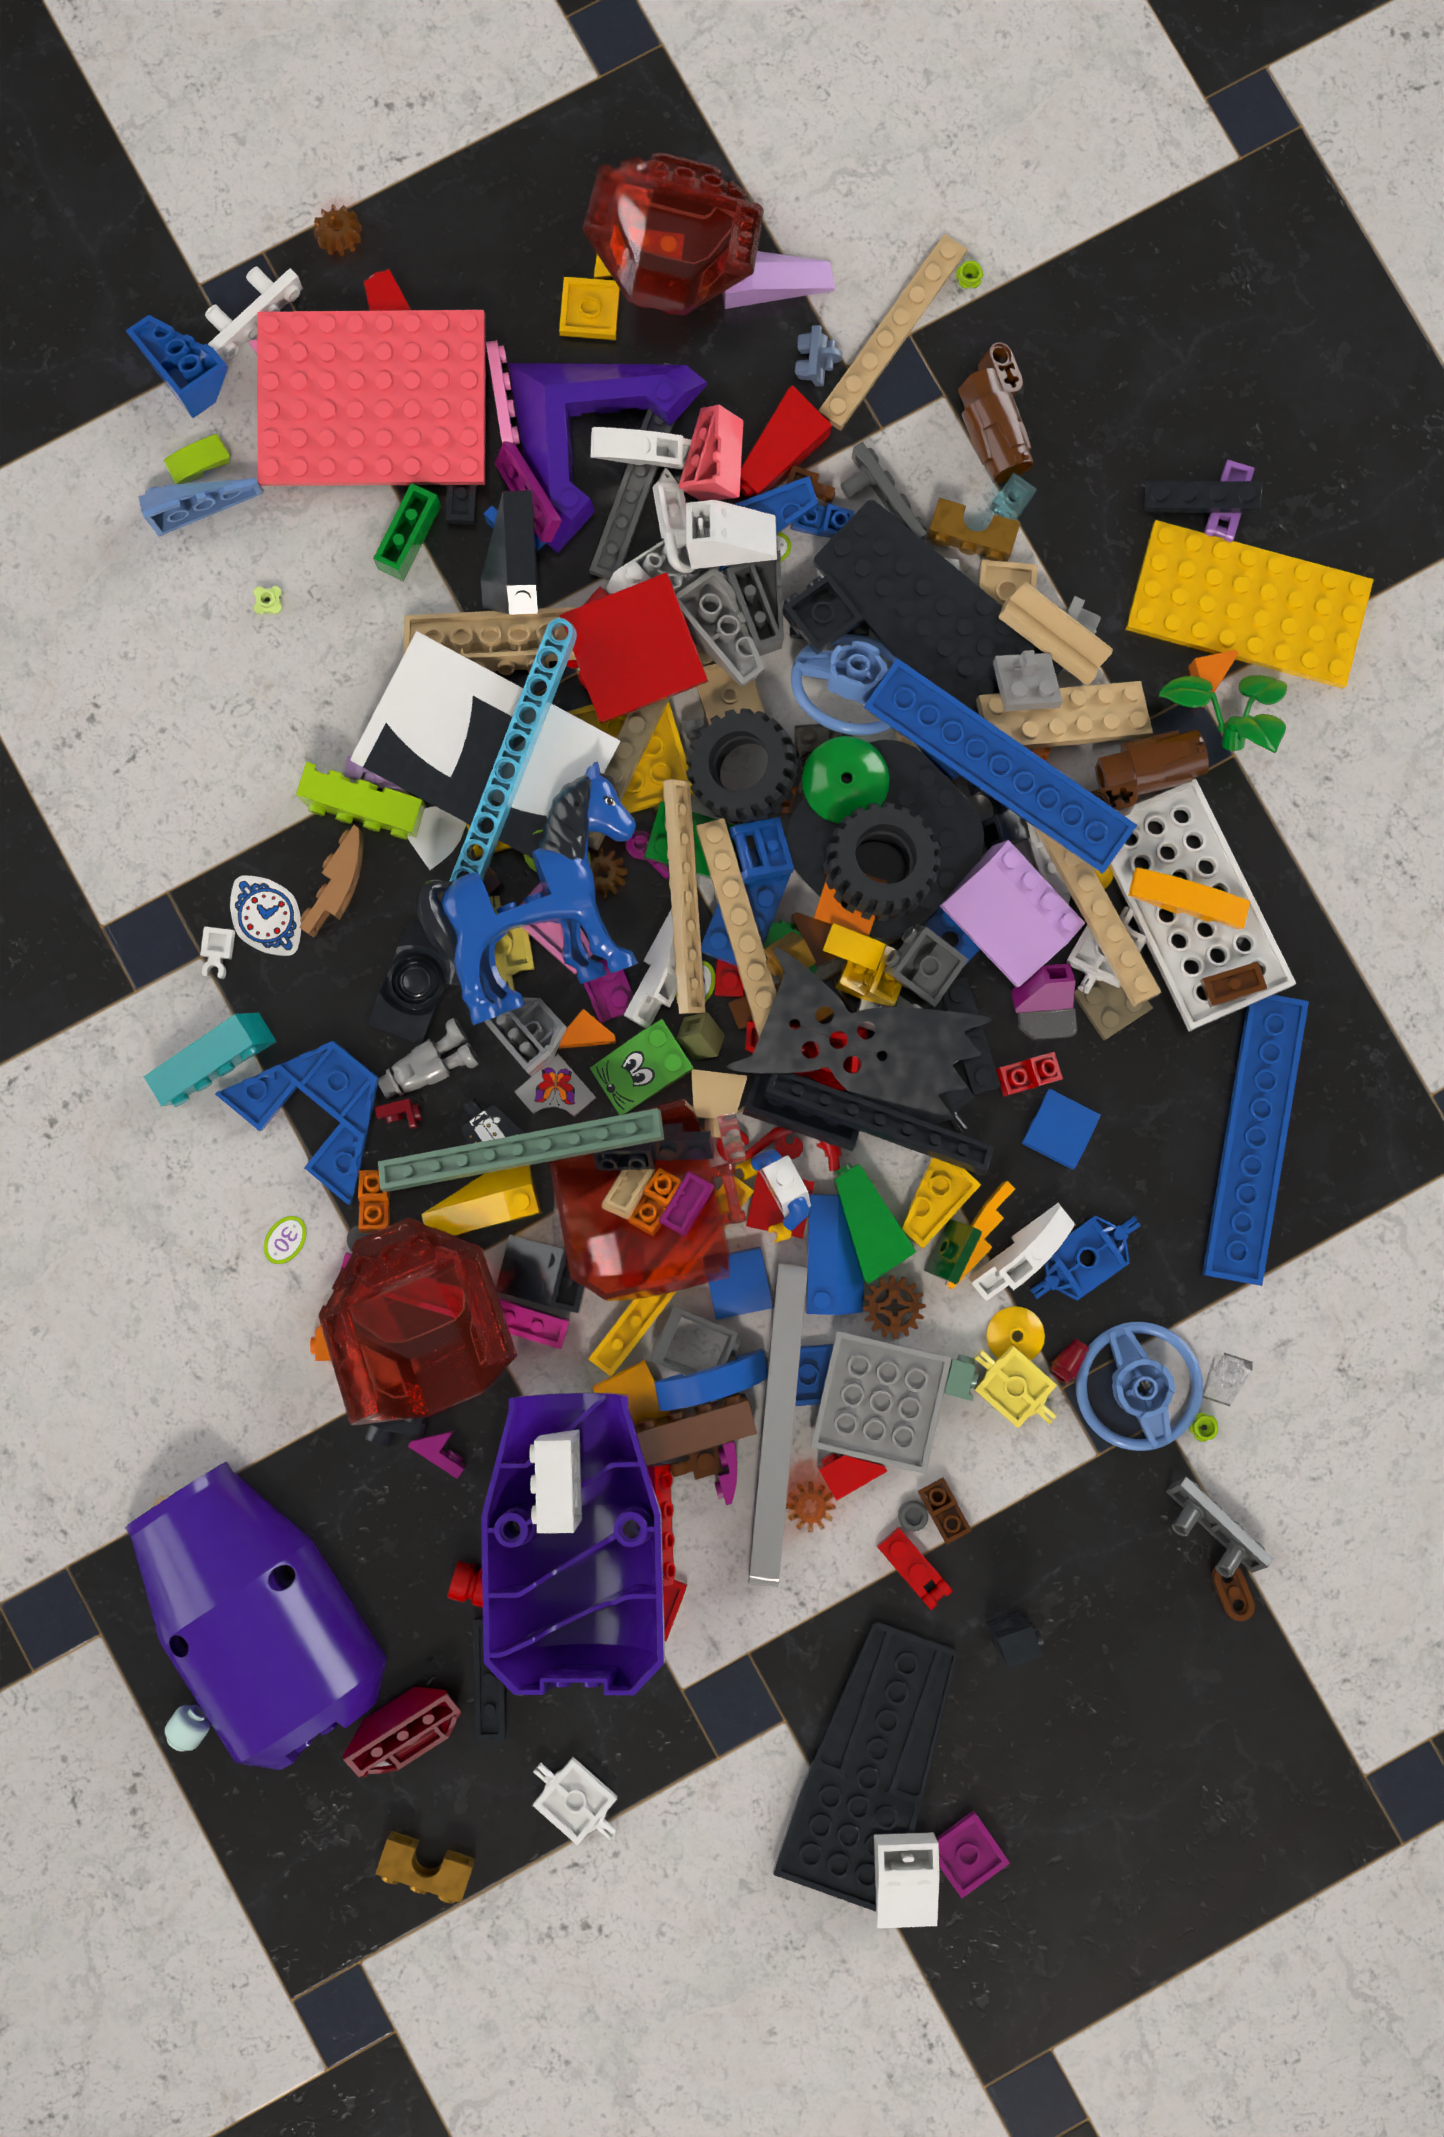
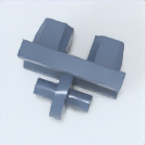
M820 325L812 326V333L798 335V350L801 354H810L809 360H797L795 374L799 379L812 380L815 386H824L825 370H833V364L842 360V351L835 348L834 340H828V336L821 332L822 327Z

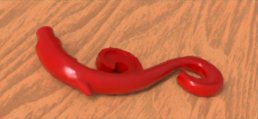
M777 1126L747 1151L737 1155L730 1152L729 1143L733 1139H739L743 1141L744 1145H748L749 1138L738 1128H728L721 1132V1138H718L716 1141V1148L723 1160L729 1163H739L752 1158L773 1142H775V1149L782 1158L788 1155L790 1159H796L803 1152V1143L796 1136L793 1143L788 1144L786 1137L796 1132ZM822 1141L817 1143L816 1146L824 1151L825 1157H828L829 1171L839 1170V1156H842L841 1148Z

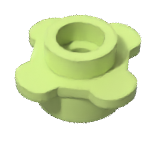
M258 586L254 589L253 594L256 597V604L253 606V609L257 614H278L281 612L280 596L282 591L278 586L267 589ZM270 598V602H265V599Z

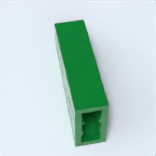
M848 1163L836 1171L839 1177L834 1179L833 1182L837 1195H839L862 1278L866 1284H869L915 1254L916 1250L861 1165L857 1164L853 1167L851 1163Z

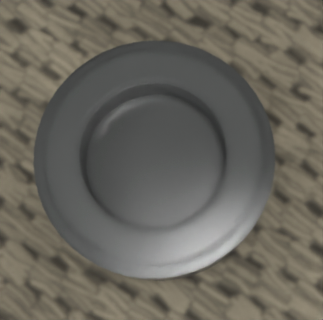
M908 1501L900 1507L898 1519L906 1530L916 1532L926 1526L928 1512L920 1502Z

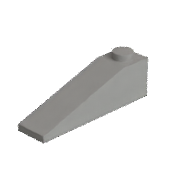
M716 567L676 594L693 642L741 687L764 672L765 668L755 642L750 637L745 624V617L743 612H740L736 602L735 592Z

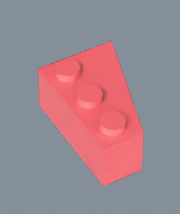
M721 405L700 409L678 488L700 501L739 497L743 420Z

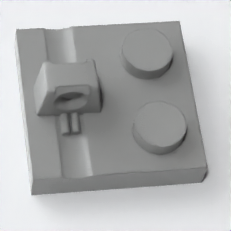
M1034 650L1023 651L1021 655L995 656L993 665L1004 711L1060 708L1063 701L1051 653L1034 654Z

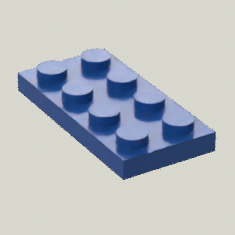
M748 848L754 868L760 867L761 863L758 852ZM737 853L736 859L740 872L742 873L743 869L741 866L739 855ZM791 874L760 879L751 884L744 883L762 945L765 943ZM717 904L701 945V953L737 966L720 907Z

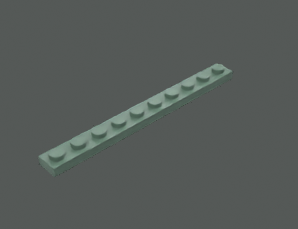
M655 1108L378 1161L380 1190L384 1192L664 1140L661 1111Z

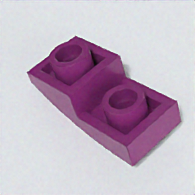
M734 1441L722 1444L723 1449L718 1450L722 1467L728 1466L729 1470L718 1473L720 1481H716L714 1484L718 1499L724 1498L726 1505L732 1504L737 1485V1456Z

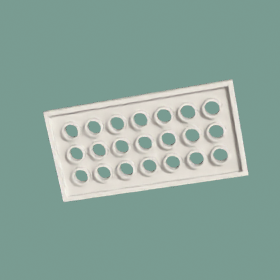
M1193 779L1190 783L1182 784L1135 804L1132 812L1125 817L1137 824V827L1132 832L1137 838V843L1133 846L1124 844L1109 866L1129 908L1133 910L1134 919L1141 933L1146 936L1147 946L1188 1031L1294 986L1296 982L1197 780ZM1176 810L1185 811L1188 814V822H1177L1174 818V812ZM1151 821L1159 822L1163 828L1162 833L1152 834L1148 830V823ZM1189 835L1197 836L1201 841V846L1197 849L1190 848L1186 843V837ZM1164 846L1171 847L1175 852V858L1172 860L1164 859L1160 854V849ZM1136 858H1144L1149 863L1148 870L1171 876L1175 872H1182L1189 881L1209 887L1220 886L1227 893L1251 901L1244 929L1237 930L1216 921L1206 922L1185 913H1173L1174 919L1172 922H1163L1159 918V910L1162 908L1128 896L1135 870L1134 860ZM1209 861L1213 866V873H1202L1198 867L1199 862ZM1198 924H1209L1212 928V935L1209 937L1201 936L1197 930ZM1175 934L1182 935L1186 939V946L1184 948L1174 947L1171 937ZM1237 938H1247L1251 944L1250 950L1246 952L1239 950L1236 945ZM1215 948L1223 951L1225 955L1224 962H1214L1210 957V951ZM1186 960H1193L1198 964L1199 970L1197 974H1189L1185 971L1184 962ZM1257 961L1263 968V977L1268 988L1266 991L1211 1008L1207 1000H1201L1196 994L1197 987L1202 986L1200 982L1202 978Z

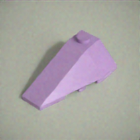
M731 251L717 264L719 279L725 275ZM757 251L753 274L722 292L725 309L835 291V285L829 261Z

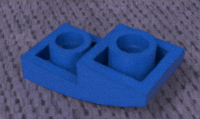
M827 504L825 507L819 505L791 524L790 530L832 538L854 516L855 511L832 504Z

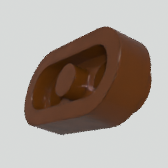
M1214 1567L1212 1581L1224 1612L1235 1621L1248 1620L1254 1613L1255 1603L1243 1572L1237 1567L1230 1579L1224 1582L1222 1575ZM1241 1600V1607L1234 1609V1601Z

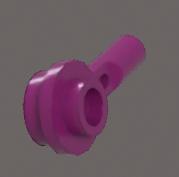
M635 831L626 842L628 853L635 859L647 860L667 880L670 877L668 865L643 858L650 834L645 831Z

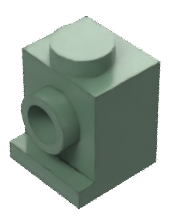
M958 1354L957 1359H951L944 1394L973 1401L974 1395L970 1394L969 1390L970 1388H975L978 1379L974 1358Z

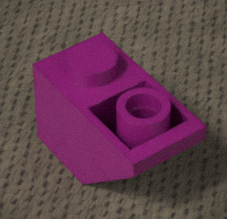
M1070 963L1043 965L1020 987L1013 988L1011 990V998L1015 1012L1029 1013L1033 1011L1073 1008L1075 979Z

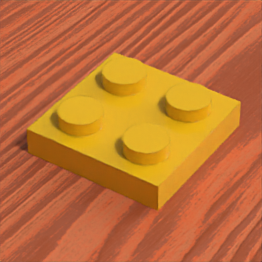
M564 277L560 336L616 340L620 288L613 280Z

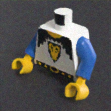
M769 1149L752 1159L736 1165L735 1170L738 1168L742 1169L744 1177L740 1179L741 1181L755 1176L758 1171L760 1172L784 1216L783 1223L770 1226L768 1229L769 1233L776 1232L777 1238L774 1240V1243L791 1237V1230H794L808 1216L811 1203L807 1188L790 1157L787 1155L782 1158L777 1150Z

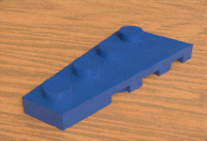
M807 476L733 505L775 515L777 535L819 506L810 477ZM731 565L719 566L721 572L729 568Z

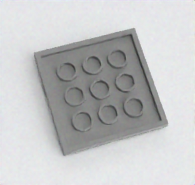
M836 1331L810 1446L926 1474L952 1358Z

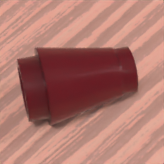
M1074 1339L1051 1362L1052 1367L1049 1369V1372L1059 1381L1069 1384L1071 1380L1076 1379L1089 1348L1081 1341Z

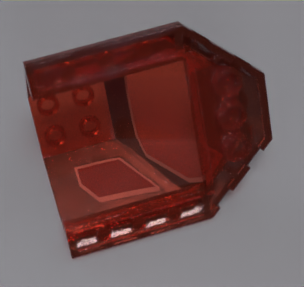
M659 152L652 154L650 160L642 161L640 157L621 161L620 167L611 168L609 164L598 168L582 231L628 302L635 303L643 308L651 307L663 310L671 315L679 314L685 316L754 273L764 213L763 207L759 203H753L752 205L746 199L747 193L733 181L727 183L722 179V172L716 166Z
M410 1217L355 1241L351 1249L352 1255L346 1267H342L331 1288L333 1292L326 1306H322L318 1316L351 1426L434 1415L483 1394L517 1357L512 1336L482 1247L461 1240L437 1228L429 1227Z

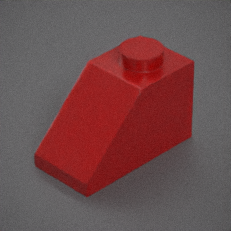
M835 1452L823 1457L820 1460L822 1464L817 1466L836 1501L888 1472L881 1463L843 1454L837 1455Z

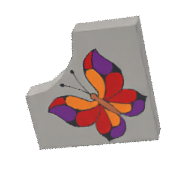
M559 1054L515 1091L517 1096L533 1114L545 1108L556 1107L568 1111L575 1117L596 1099L594 1094Z

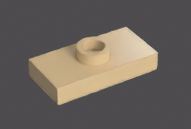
M655 1169L622 1170L603 1200L602 1209L628 1220L642 1198L644 1188L654 1176Z

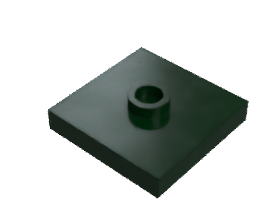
M950 1219L946 1223L924 1271L953 1284H958L982 1231L973 1226Z

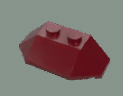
M413 1687L363 1719L343 1754V1760L359 1778L365 1777L368 1774L397 1771L448 1739L456 1724L457 1717L461 1714V1708L446 1690Z

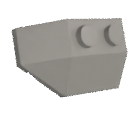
M523 997L526 1005L484 1022L532 1077L554 1058L567 1027L541 998Z

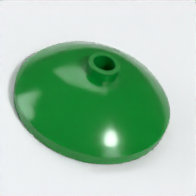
M836 737L822 743L810 754L803 770L802 788L808 804L815 813L827 821L839 824L845 816H850L852 811L859 807L866 810L868 804L878 803L879 807H881L889 789V771L883 756L870 743L856 737ZM844 773H849L852 776V781L848 784L843 783L841 780V776Z

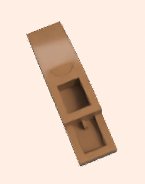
M353 825L351 830L347 829L342 834L338 842L340 844L335 854H329L324 861L322 874L330 882L321 886L316 895L318 900L312 908L308 907L301 916L300 922L302 924L299 928L312 937L316 936L330 914L339 920L341 919L354 894L360 876L364 850L363 833L355 825Z

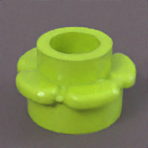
M966 261L957 269L956 278L959 279L958 283L962 288L968 289L971 287L974 289L982 283L981 278H983L984 274L977 262Z
M1198 1413L1189 1429L1195 1435L1194 1438L1196 1440L1206 1442L1216 1437L1218 1422L1212 1415L1208 1416L1206 1413ZM1203 1424L1206 1425V1429H1205V1430H1202V1428H1201V1426H1202Z

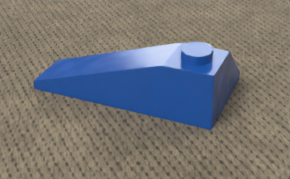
M809 1194L811 1207H809L806 1264L808 1271L805 1312L806 1314L817 1315L863 1313L864 1281L839 1195Z

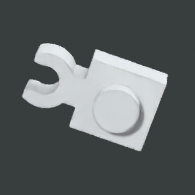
M204 927L200 953L201 956L208 957V961L202 967V975L204 977H209L211 968L217 967L219 970L218 978H225L226 967L223 964V959L232 960L234 930Z

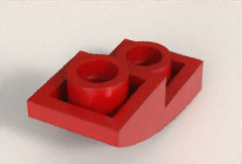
M1055 1052L996 1069L1003 1097L1063 1079Z

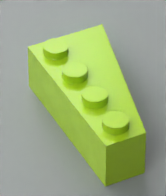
M305 763L296 795L306 807H309V812L320 816H325L326 812L336 815L335 819L348 824H352L353 820L364 823L363 827L377 832L380 831V828L391 831L392 836L401 839H407L408 836L416 838L426 807L422 799L389 788H383L382 792L377 791L378 786L368 781L359 779L352 783L350 778L342 775L340 772L330 769V772L324 774L318 772L315 764Z

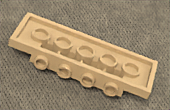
M575 607L539 609L536 614H506L497 611L404 615V654L417 631L490 671H498L502 675H510L515 670H527L530 672L548 624L552 620L560 618V614L573 610ZM564 626L557 628L555 631V638L558 641L567 638ZM573 650L568 660H576ZM556 654L546 656L544 661L546 668H550L549 661H558Z

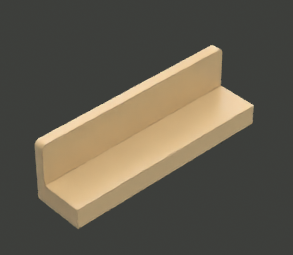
M1023 582L1006 601L998 616L999 619L1042 652L1051 653L1054 661L1087 686L1095 679L1099 667L1113 652L1109 645L1027 582Z

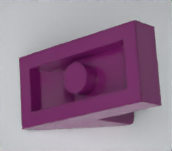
M455 1430L416 1438L408 1445L409 1448L457 1479L467 1467V1465L462 1463L464 1458L450 1449L448 1452L443 1450Z

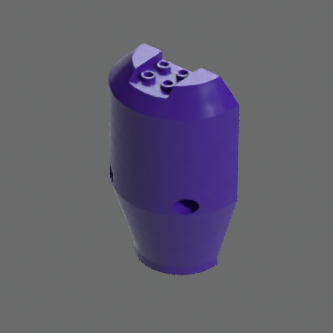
M557 1393L509 1398V1412L481 1516L484 1664L514 1695H544L553 1686L569 1687L571 1682L583 1683V1687L589 1688L599 1687L601 1683H604V1695H635L665 1663L662 1513L629 1410L628 1395L619 1393ZM580 1430L582 1521L574 1533H537V1524H532L531 1519L532 1506L536 1505V1494L531 1493L530 1486L531 1475H535V1463L530 1462V1445L534 1444V1441L540 1435ZM513 1521L519 1524L520 1532L514 1528ZM634 1521L639 1524L640 1531L636 1528Z
M227 1461L181 1488L125 1527L133 1543L159 1642L235 1763L281 1770L293 1764L303 1752V1749L308 1747L319 1733L322 1736L326 1735L338 1726L337 1723L347 1728L379 1700L387 1663L386 1655L314 1542L233 1472ZM285 1565L291 1566L294 1569L295 1577H291L286 1573Z

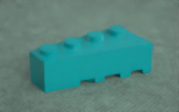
M260 1013L234 1014L143 1077L161 1106L174 1105V1107H178L190 1099L189 1095L208 1088L212 1085V1081L230 1073L236 1066L277 1041Z

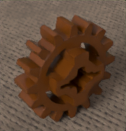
M890 1275L888 1283L883 1278H879L880 1286L870 1285L869 1288L873 1293L871 1296H863L865 1300L869 1301L868 1305L862 1306V1310L869 1311V1315L864 1320L865 1322H874L871 1328L874 1332L881 1328V1336L884 1338L888 1335V1332H891L893 1339L898 1338V1332H902L907 1337L909 1336V1327L916 1330L919 1328L915 1320H924V1316L919 1313V1309L925 1308L926 1304L918 1302L923 1293L913 1292L916 1287L915 1283L906 1286L905 1277H901L899 1282H896L894 1275ZM898 1288L907 1292L912 1301L902 1299L899 1296ZM887 1289V1296L881 1302H875L877 1296ZM892 1299H895V1302L900 1305L907 1306L896 1310V1315H892V1311L887 1309H880V1307L890 1305ZM912 1312L910 1318L900 1325L901 1318L905 1313ZM875 1313H883L888 1318L889 1326L881 1323Z

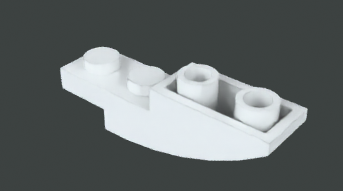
M593 427L591 432V458L635 465L650 464L683 470L692 440L685 439L682 435Z
M671 910L644 959V962L650 965L624 1014V1016L646 1029L651 1026L661 1005L670 1007L677 993Z
M1057 1203L1013 1235L1011 1238L1015 1242L968 1276V1279L986 1301L1008 1285L1014 1291L1052 1257L1075 1225L1061 1205Z

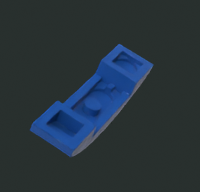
M758 1349L736 1356L734 1361L686 1376L677 1374L655 1381L654 1386L659 1409L667 1411L714 1401L759 1384L767 1379L768 1373L764 1350Z

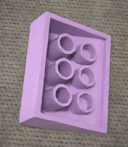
M1009 840L993 845L939 905L1016 987H1020L1067 945L1085 924L1078 914Z

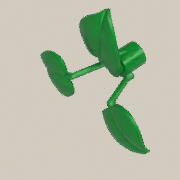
M1250 675L1243 678L1238 685V690L1243 696L1250 697L1242 717L1232 716L1225 723L1217 696L1211 692L1212 683L1196 676L1180 677L1166 684L1160 691L1159 697H1164L1179 705L1192 708L1205 706L1211 699L1219 724L1218 731L1223 732L1221 744L1226 750H1242L1245 746V740L1248 739L1276 753L1285 735L1286 724L1278 717L1269 714H1258L1254 717L1249 715L1255 700L1265 705H1272L1284 698L1287 684L1276 678L1265 675Z

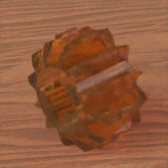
M332 204L331 211L329 212L321 208L322 217H315L314 223L316 227L313 228L315 238L318 239L319 247L322 249L327 248L331 256L336 250L339 251L341 256H344L345 249L354 252L353 243H360L361 237L359 233L362 231L361 224L357 221V215L353 211L348 212L347 207L344 205L337 210L336 206Z
M600 848L598 849L599 857L595 858L592 852H589L595 895L600 889L602 898H607L606 890L609 888L616 895L618 890L614 884L625 885V880L619 877L627 874L626 868H619L624 863L623 859L620 857L613 861L615 857L613 850L608 853L607 857H604V851ZM602 868L604 871L607 869L610 871H607L608 877L604 879L602 876H595L598 875L597 870Z
M808 1481V1490L805 1491L801 1483H798L796 1486L800 1494L797 1495L791 1491L788 1493V1496L795 1501L786 1503V1509L795 1510L788 1515V1519L793 1521L799 1518L796 1524V1528L799 1530L804 1526L805 1522H807L808 1532H813V1523L816 1522L821 1530L825 1527L821 1519L824 1518L827 1521H832L833 1519L826 1510L836 1509L835 1504L825 1503L833 1497V1494L827 1492L822 1495L825 1489L822 1483L818 1485L816 1491H814L813 1481ZM811 1499L812 1503L814 1501L818 1502L815 1505V1512L803 1511L806 1508L805 1502Z

